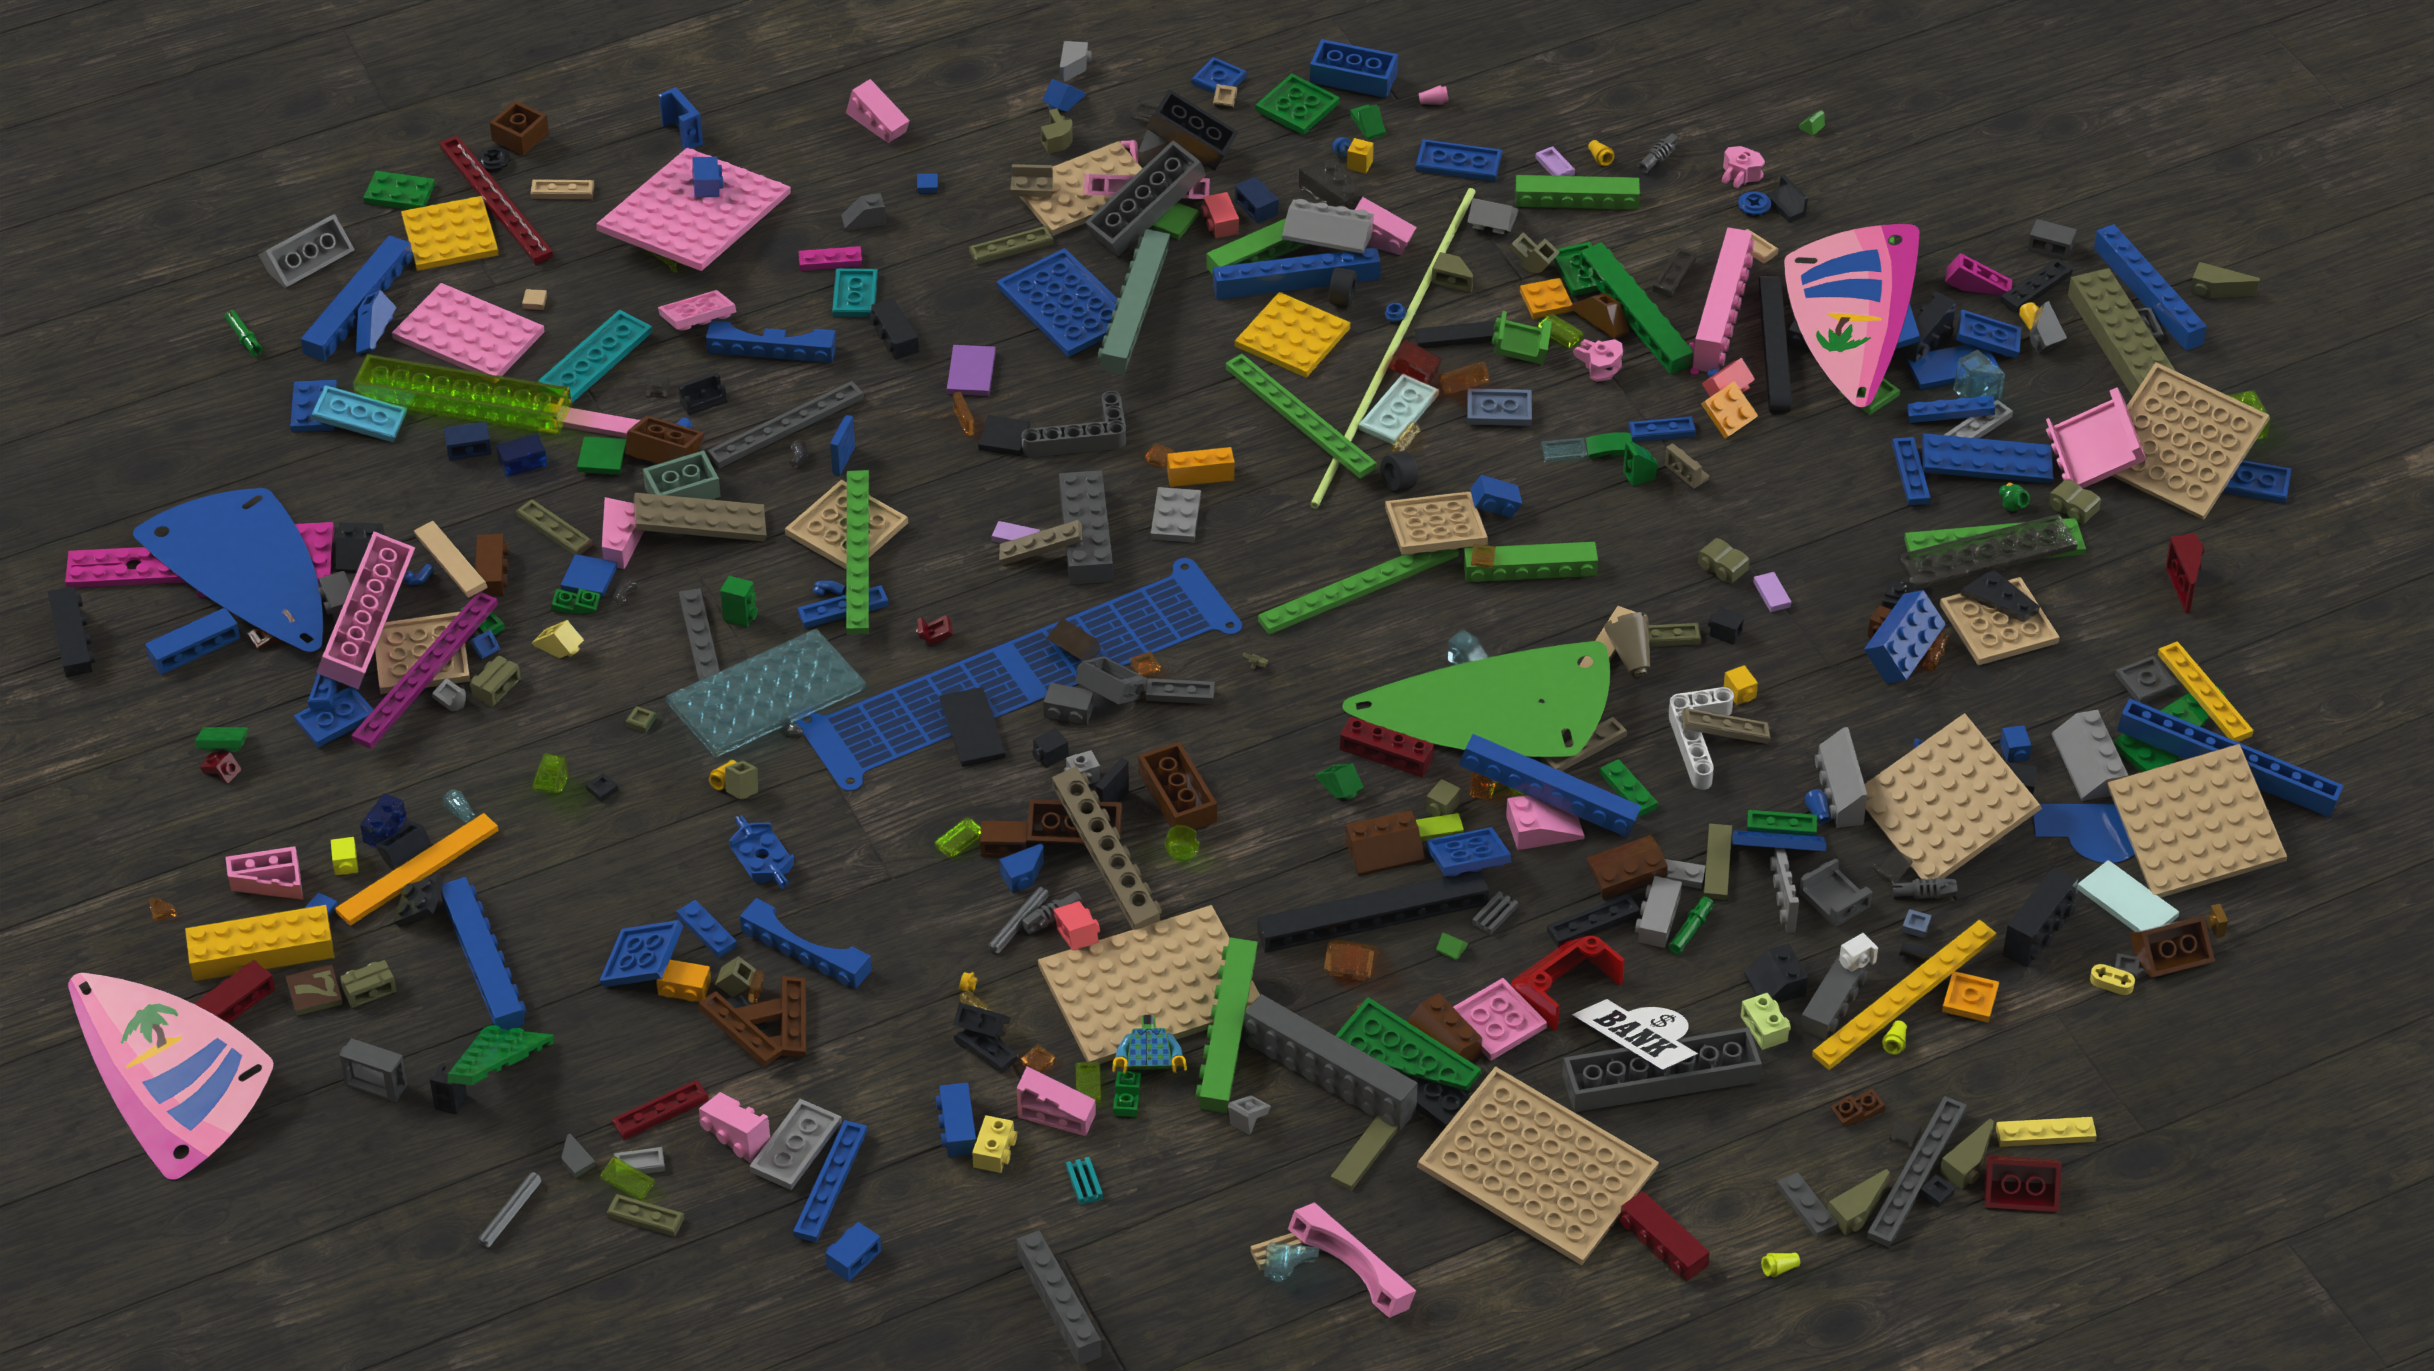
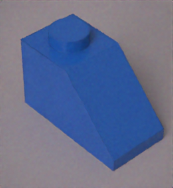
M1052 79L1042 101L1048 103V108L1051 110L1057 108L1058 111L1060 109L1068 111L1085 96V92Z
M1039 844L1000 859V875L1012 893L1024 890L1034 884L1044 863L1043 845Z

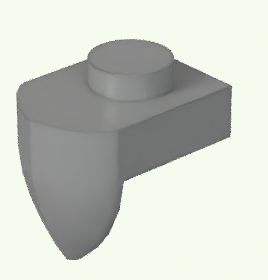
M446 678L432 693V698L450 711H457L464 708L466 692L463 688L461 689Z

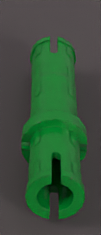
M230 310L232 317L227 312L224 318L239 337L242 346L246 347L252 356H258L254 350L261 354L263 347L256 340L255 334L249 331L235 310Z
M1702 897L1698 905L1688 913L1686 922L1668 945L1672 953L1676 955L1681 954L1696 930L1704 925L1708 913L1714 907L1713 901L1710 898Z

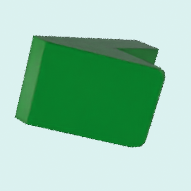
M1368 104L1350 110L1351 118L1367 140L1386 135L1377 105L1369 106Z

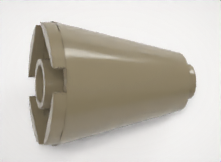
M1641 612L1629 613L1617 617L1618 621L1613 624L1611 620L1604 625L1605 631L1628 673L1634 674V677L1647 674V670L1650 669L1647 614L1645 613L1642 616Z

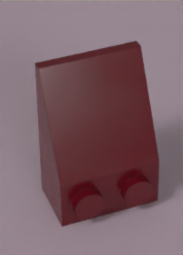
M2196 533L2171 537L2165 569L2185 614H2190L2198 571L2201 570V556L2204 554L2203 542L2199 541Z

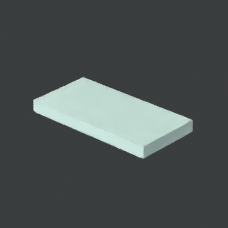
M1402 374L1360 422L1359 430L1396 445L1437 398L1439 389Z
M2109 860L2079 882L2077 886L2080 892L2135 932L2169 924L2179 916L2178 910L2157 895L2152 894V891Z

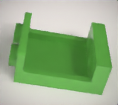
M1502 311L1501 317L1496 318L1494 330H1497L1492 338V344L1495 345L1494 353L1543 365L1548 351L1552 321L1543 320L1541 328L1508 321L1506 320L1507 312Z

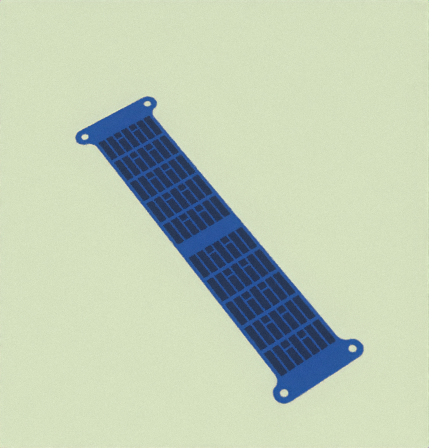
M1181 558L1175 561L1172 575L1065 619L1097 639L1101 649L1092 659L1104 656L1122 666L1208 630L1216 629L1226 634H1234L1242 628V622L1198 565L1188 558ZM1182 564L1189 565V568L1187 570H1183L1180 566ZM1056 622L832 714L820 715L811 710L802 711L796 716L795 721L838 785L844 790H855L862 785V777L867 770L951 736L940 703V695L983 687L993 718H996L1045 698L1050 683L1071 687L1078 684L1075 682L1077 677L1076 670L1082 661L1046 639L1059 623ZM1232 622L1234 627L1227 628L1226 623ZM809 716L812 718V721L806 723L803 719ZM853 778L855 782L847 784L846 779Z

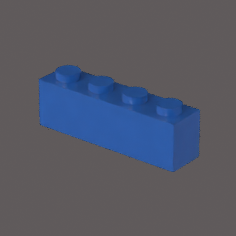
M223 608L146 643L145 646L149 661L158 673L162 675L239 640L240 634L237 622L228 610Z

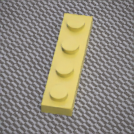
M2092 1117L1996 1123L2000 1147L2096 1141V1131Z

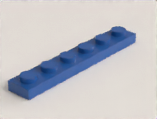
M844 1120L793 1230L794 1237L817 1243L867 1134L866 1125Z

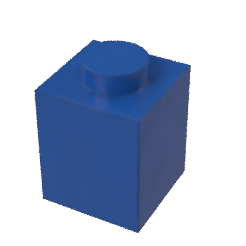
M2025 726L2002 728L2000 745L2006 762L2028 761L2031 743Z

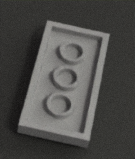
M799 1099L751 1163L750 1172L792 1190L842 1123L841 1116Z

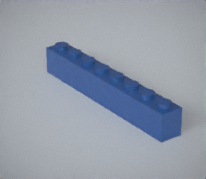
M2114 224L2097 230L2094 250L2146 307L2152 308L2156 319L2183 349L2187 351L2203 345L2207 326Z
M390 235L303 335L301 338L303 354L326 361L335 352L338 345L357 326L358 309L366 295L379 290L384 292L390 287L394 279L401 274L405 266L412 261L413 252L410 242Z
M1367 248L1363 253L1344 251L1213 267V288L1216 300L1326 287L1330 286L1332 274L1337 267L1355 270L1357 273V283L1380 280L1381 261L1377 248Z
M1472 734L1459 763L1461 767L1627 838L1641 808L1636 803L1475 734Z
M466 877L444 883L440 892L441 900L493 1024L507 1030L525 1025L523 1015L527 1014L524 1002L518 1001L519 992L516 984H511L510 982L512 981L509 967L504 968L503 966L505 964L503 953L501 950L497 951L496 949L498 943L495 934L490 935L489 933L491 931L490 923L487 917L483 918L482 916L484 910L481 902H476L475 900L477 894L474 885H469Z

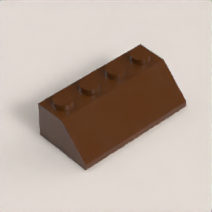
M1030 799L1027 842L1084 844L1060 800ZM1121 802L1098 803L1101 810L1105 809L1107 811L1111 828L1115 827L1121 838ZM1086 810L1082 813L1090 814L1092 813V811ZM1099 828L1093 830V832L1102 831V829Z

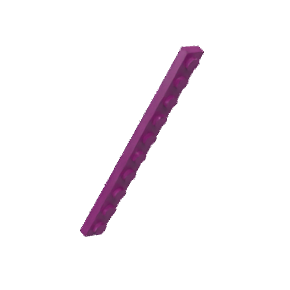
M482 592L477 593L351 735L352 741L372 749L497 607V599Z

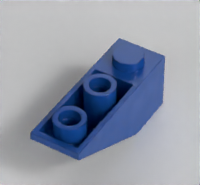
M381 290L366 295L358 309L357 355L372 352L377 346L376 342L384 334L386 325L393 319V313L397 307Z

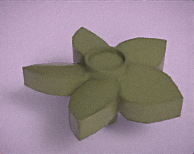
M1243 653V657L1249 659L1248 662H1253L1251 665L1253 669H1255L1256 665L1265 667L1269 661L1254 653L1252 655Z

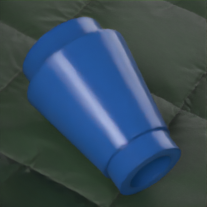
M1820 789L1808 792L1805 795V805L1813 815H1817L1818 824L1828 823L1831 817L1826 794Z

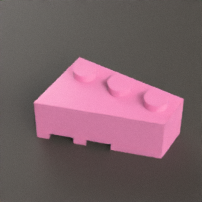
M871 79L852 90L846 114L887 143L906 133L910 120Z
M1362 197L1355 208L1356 211L1365 210L1368 213L1374 214L1372 237L1367 246L1401 255L1417 227Z
M605 497L602 535L603 560L617 562V568L625 569L644 530H635L634 503Z
M295 846L226 857L231 891L303 900L299 860Z
M1026 1067L1017 1086L1018 1118L1086 1136L1096 1115L1095 1099L1034 1069Z
M720 1092L699 1108L700 1125L704 1130L711 1131L716 1135L722 1144H727L731 1147L738 1157H743L751 1163L770 1139L768 1116L763 1114L759 1117L753 1114L755 1112L753 1108L743 1109L739 1106V1101Z

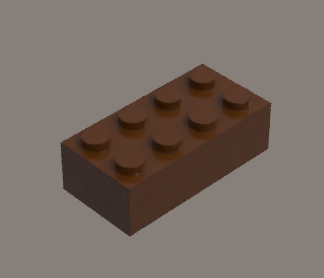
M1180 741L1138 755V774L1175 836L1217 822V802Z

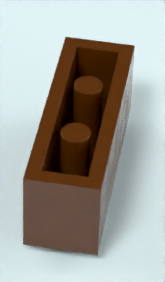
M503 534L477 535L475 570L484 579L488 587L481 592L491 597L504 596V587H508V576L505 574V571L509 570L508 558H505V556H509V543L504 542Z

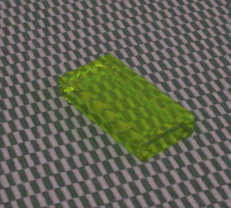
M1552 313L1543 319L1552 321L1550 337L1568 348H1571L1583 338L1584 332ZM1543 320L1538 323V328H1541Z
M966 817L937 839L935 847L952 859L980 837L981 826Z
M1099 1062L1076 1063V1089L1078 1092L1095 1099V1105H1101Z
M613 1156L600 1175L601 1179L639 1201H643L655 1184V1179Z

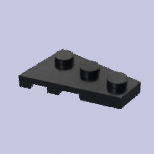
M1994 569L1961 589L1962 596L1966 598L1971 596L1978 599V603L1982 605L1990 604L1997 607L1999 612L2021 622H2025L2039 613L2040 606Z

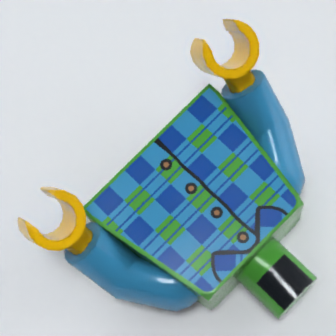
M1142 1015V1028H1134L1131 1034L1125 1035L1117 1048L1116 1058L1113 1061L1112 1067L1113 1072H1115V1068L1122 1067L1124 1074L1127 1070L1173 1069V1072H1176L1177 1066H1183L1184 1071L1187 1070L1186 1059L1183 1057L1180 1045L1172 1034L1166 1033V1028H1156L1155 1015Z

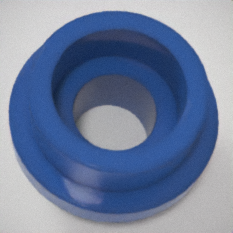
M1346 137L1337 138L1332 144L1334 154L1338 157L1347 156V150L1351 145V141Z
M1400 303L1388 305L1385 312L1386 319L1391 322L1402 320L1406 316L1405 308Z

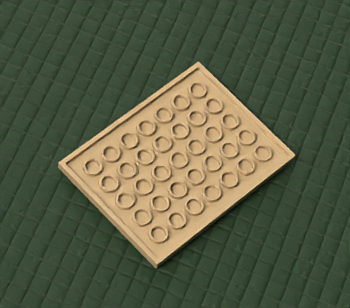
M1210 905L1140 929H1133L1098 940V943L1073 951L1070 949L1038 959V966L1089 1067L1116 1058L1117 1048L1125 1035L1131 1034L1134 1028H1142V1015H1155L1156 1028H1166V1033L1172 1034L1175 1039L1208 1030L1209 1024H1214V1019H1210L1212 1005H1217L1218 999H1214L1216 985L1221 986L1222 980L1218 979L1220 965H1225V960L1221 959L1223 946H1228L1229 936L1213 906ZM1251 981L1246 1010L1260 996L1253 981Z
M1494 1067L1420 1158L1417 1168L1578 1264L1583 1265L1620 1217L1621 1206L1638 1194L1658 1168L1659 1162L1501 1069Z

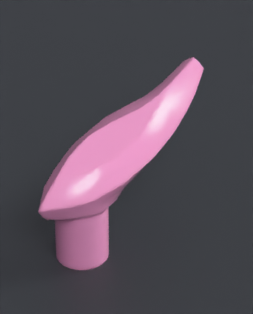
M1121 141L1125 149H1130L1135 163H1138L1137 141Z

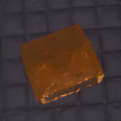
M1333 939L1328 942L1324 970L1330 971L1329 975L1343 977L1344 974L1353 975L1352 979L1366 981L1367 977L1371 978L1374 974L1380 946Z

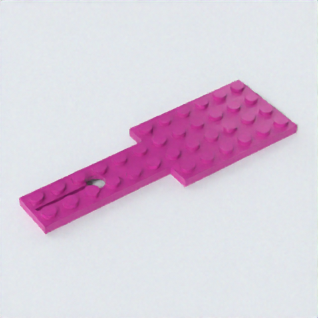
M333 522L295 524L312 559L320 587L319 578L332 574ZM145 547L68 551L66 587L86 588L186 582ZM138 560L141 562L136 566V569H127L126 563L129 561ZM197 590L198 598L207 597L202 592Z

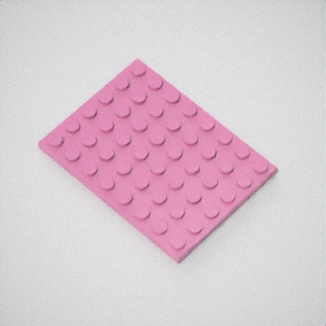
M686 148L597 223V231L702 271L790 194L791 187L717 159L718 165H722L723 189H719V197H694L692 157L712 156Z

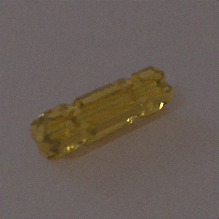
M1411 422L1392 445L1393 453L1404 451L1421 430L1418 423Z
M965 990L960 994V1001L962 1003L993 1011L978 997H974L970 990Z

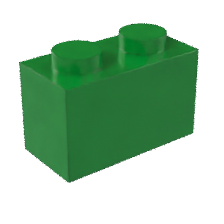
M728 576L720 590L723 621L748 628L758 613V608L755 605L756 592H754V583Z

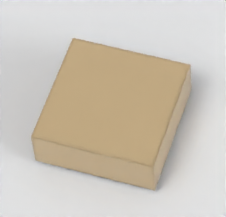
M1217 84L1213 104L1234 108L1237 87Z
M526 289L522 302L523 309L544 310L547 290Z

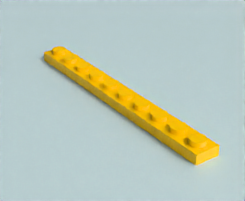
M1978 920L1814 1049L1812 1057L1828 1070H1831L1996 939L1997 933L1981 920Z

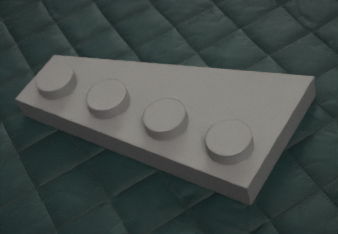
M1775 847L1774 857H1770L1771 871H1775L1773 884L1774 888H1778L1779 891L1777 892L1776 899L1777 905L1782 908L1780 910V922L1785 924L1786 933L1796 932L1799 900L1798 897H1795L1796 889L1795 885H1792V874L1789 871L1785 848Z

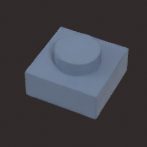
M1909 909L1902 932L1925 938L1932 915Z

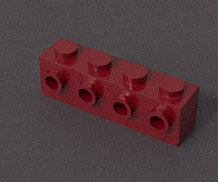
M1350 717L1340 734V750L1420 777H1424L1434 759L1433 743L1366 722L1362 719Z

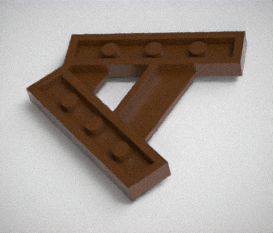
M782 976L781 998L740 1008H734L716 991L699 1002L698 1009L763 1067L779 1056L805 1057L806 978ZM781 1019V1035L767 1037L755 1024Z

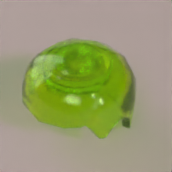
M1183 825L1170 828L1165 840V849L1169 856L1177 861H1188L1196 857L1200 842L1196 838V831Z

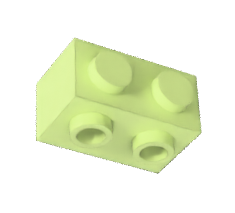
M1768 992L1742 1001L1741 1018L1749 1027L1762 1050L1788 1041V1034L1791 1029L1789 1020L1783 1017L1778 1003L1772 1000Z

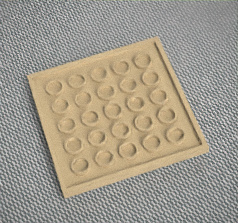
M2155 362L2127 405L2147 460L2116 473L2112 477L2204 520L2270 417L2260 410Z
M1965 713L1864 784L1867 792L1866 811L1920 879L1947 877L2042 809L2038 801Z
M2240 744L2108 782V789L2148 888L2152 891V894L2160 898L2287 861L2285 850Z

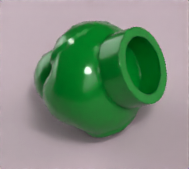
M2008 483L1999 489V495L2003 498L2002 505L2006 510L2015 512L2029 504V493L2020 485Z

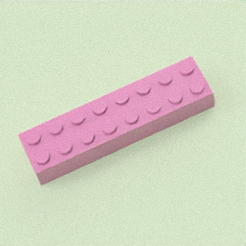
M1727 228L1695 340L1693 368H1697L1700 371L1708 372L1715 368L1719 370L1720 365L1724 366L1726 358L1724 351L1728 352L1730 344L1728 337L1732 338L1734 329L1732 323L1736 324L1738 315L1736 309L1739 310L1742 297L1739 296L1744 295L1746 284L1743 282L1748 281L1749 270L1747 268H1751L1753 263V256L1750 254L1753 253L1755 241L1751 240L1752 231Z
M373 532L316 673L359 689L415 547Z

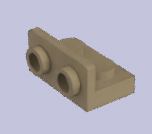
M1012 165L1011 196L1052 197V165Z
M1673 443L1666 447L1665 466L1695 489L1709 480V475L1702 470V466L1689 457L1682 449H1679Z

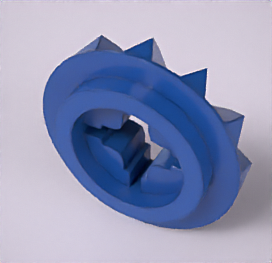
M1747 192L1741 195L1738 200L1739 210L1744 211L1745 215L1762 216L1763 213H1768L1769 208H1771V200L1761 192Z

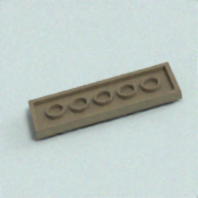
M645 493L634 494L635 530L765 541L764 504Z

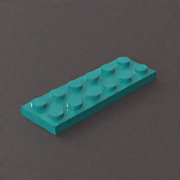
M618 310L540 378L538 386L572 404L653 332L652 326Z

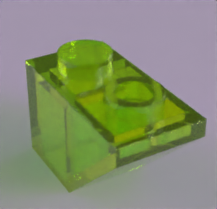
M544 753L532 784V790L551 793L562 792L568 777L566 756Z

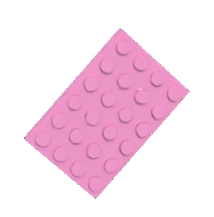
M440 283L392 332V337L399 342L497 382L545 331L544 326Z

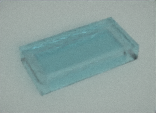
M1584 438L1541 441L1544 462L1587 458Z

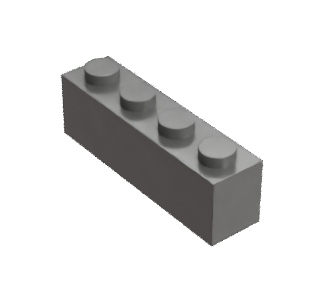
M1840 954L1806 1007L1801 1019L1800 1030L1827 1040L1831 1032L1835 1033L1839 1025V1018L1846 1015L1850 1000L1854 1001L1859 991L1858 987L1860 984H1865L1869 974L1866 971L1867 965L1852 972L1844 968L1839 961Z

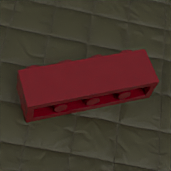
M253 960L230 978L225 979L212 991L206 993L194 1004L229 1024L275 990L273 976Z
M1644 1191L1621 1206L1620 1221L1626 1229H1630L1642 1244L1647 1245L1654 1251L1658 1259L1666 1262L1676 1275H1680L1687 1282L1708 1267L1710 1251Z

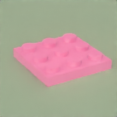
M718 290L660 306L658 310L660 316L673 327L679 330H687L691 328V325L698 323L700 325L708 324L715 318H728L732 313L736 312V307L733 302Z
M1504 978L1453 1007L1482 1037V1053L1490 1061L1547 1028V1022Z

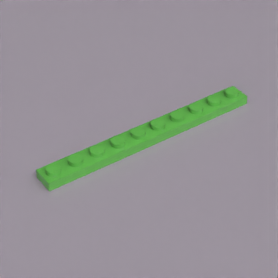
M1240 354L1225 363L1227 371L1357 477L1362 478L1377 469V463L1246 356Z
M869 470L847 471V634H869Z
M1446 549L1437 550L1436 552H1420L1413 555L1404 554L1258 615V622L1270 635L1458 557L1459 550Z

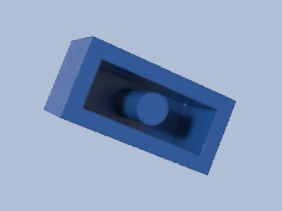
M692 157L694 197H719V189H723L722 165H718L717 157Z
M1480 475L1470 489L1474 508L1512 518L1522 505L1519 488L1515 484Z
M857 1222L852 1228H848L835 1244L833 1243L828 1247L825 1253L827 1268L850 1282L881 1252L880 1236Z

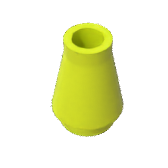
M1895 1021L1882 1040L1883 1047L1889 1054H1899L1906 1047L1907 1025L1904 1022Z
M1796 1252L1768 1253L1767 1256L1762 1258V1269L1766 1276L1776 1277L1799 1267L1800 1258Z

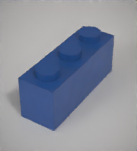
M968 1083L939 1086L940 1095L936 1096L937 1110H942V1114L938 1115L939 1129H944L945 1132L941 1133L942 1148H947L948 1157L972 1155L976 1144Z

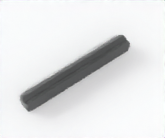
M1043 887L1036 889L989 943L988 946L991 952L995 954L1000 953L1021 929L1023 919L1038 909L1048 898L1047 889Z
M531 1172L478 1237L481 1246L488 1248L492 1245L541 1183L539 1174Z

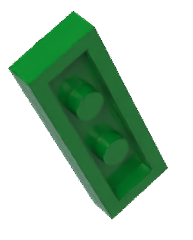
M1619 759L1600 768V775L1620 797L1641 806L1638 817L1657 809L1658 802Z
M1748 810L1747 831L1816 836L1817 815Z

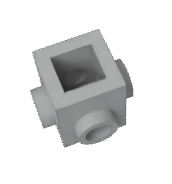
M1092 750L1066 758V768H1064V771L1077 766L1080 773L1084 772L1086 774L1089 784L1100 781V765Z

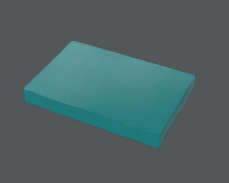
M836 269L832 308L833 317H869V314H871L870 305L876 303L878 269Z

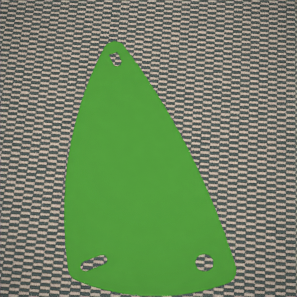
M1590 641L1531 649L1466 662L1413 676L1352 696L1344 701L1343 710L1366 722L1430 743L1462 750L1466 749L1472 734H1475L1524 756H1574L1581 752L1591 738L1606 705L1610 685L1608 650L1603 643ZM1583 656H1589L1593 659V664L1588 668H1582L1577 663L1578 659ZM1544 699L1545 703H1540L1539 700ZM1365 701L1372 703L1369 708L1360 710L1356 708V703ZM1567 728L1571 731L1574 743L1572 747L1564 745L1561 733L1563 729Z

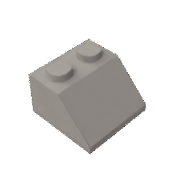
M1473 198L1468 223L1473 224L1472 228L1484 230L1485 227L1493 228L1492 232L1504 234L1505 231L1511 232L1519 209L1509 205Z

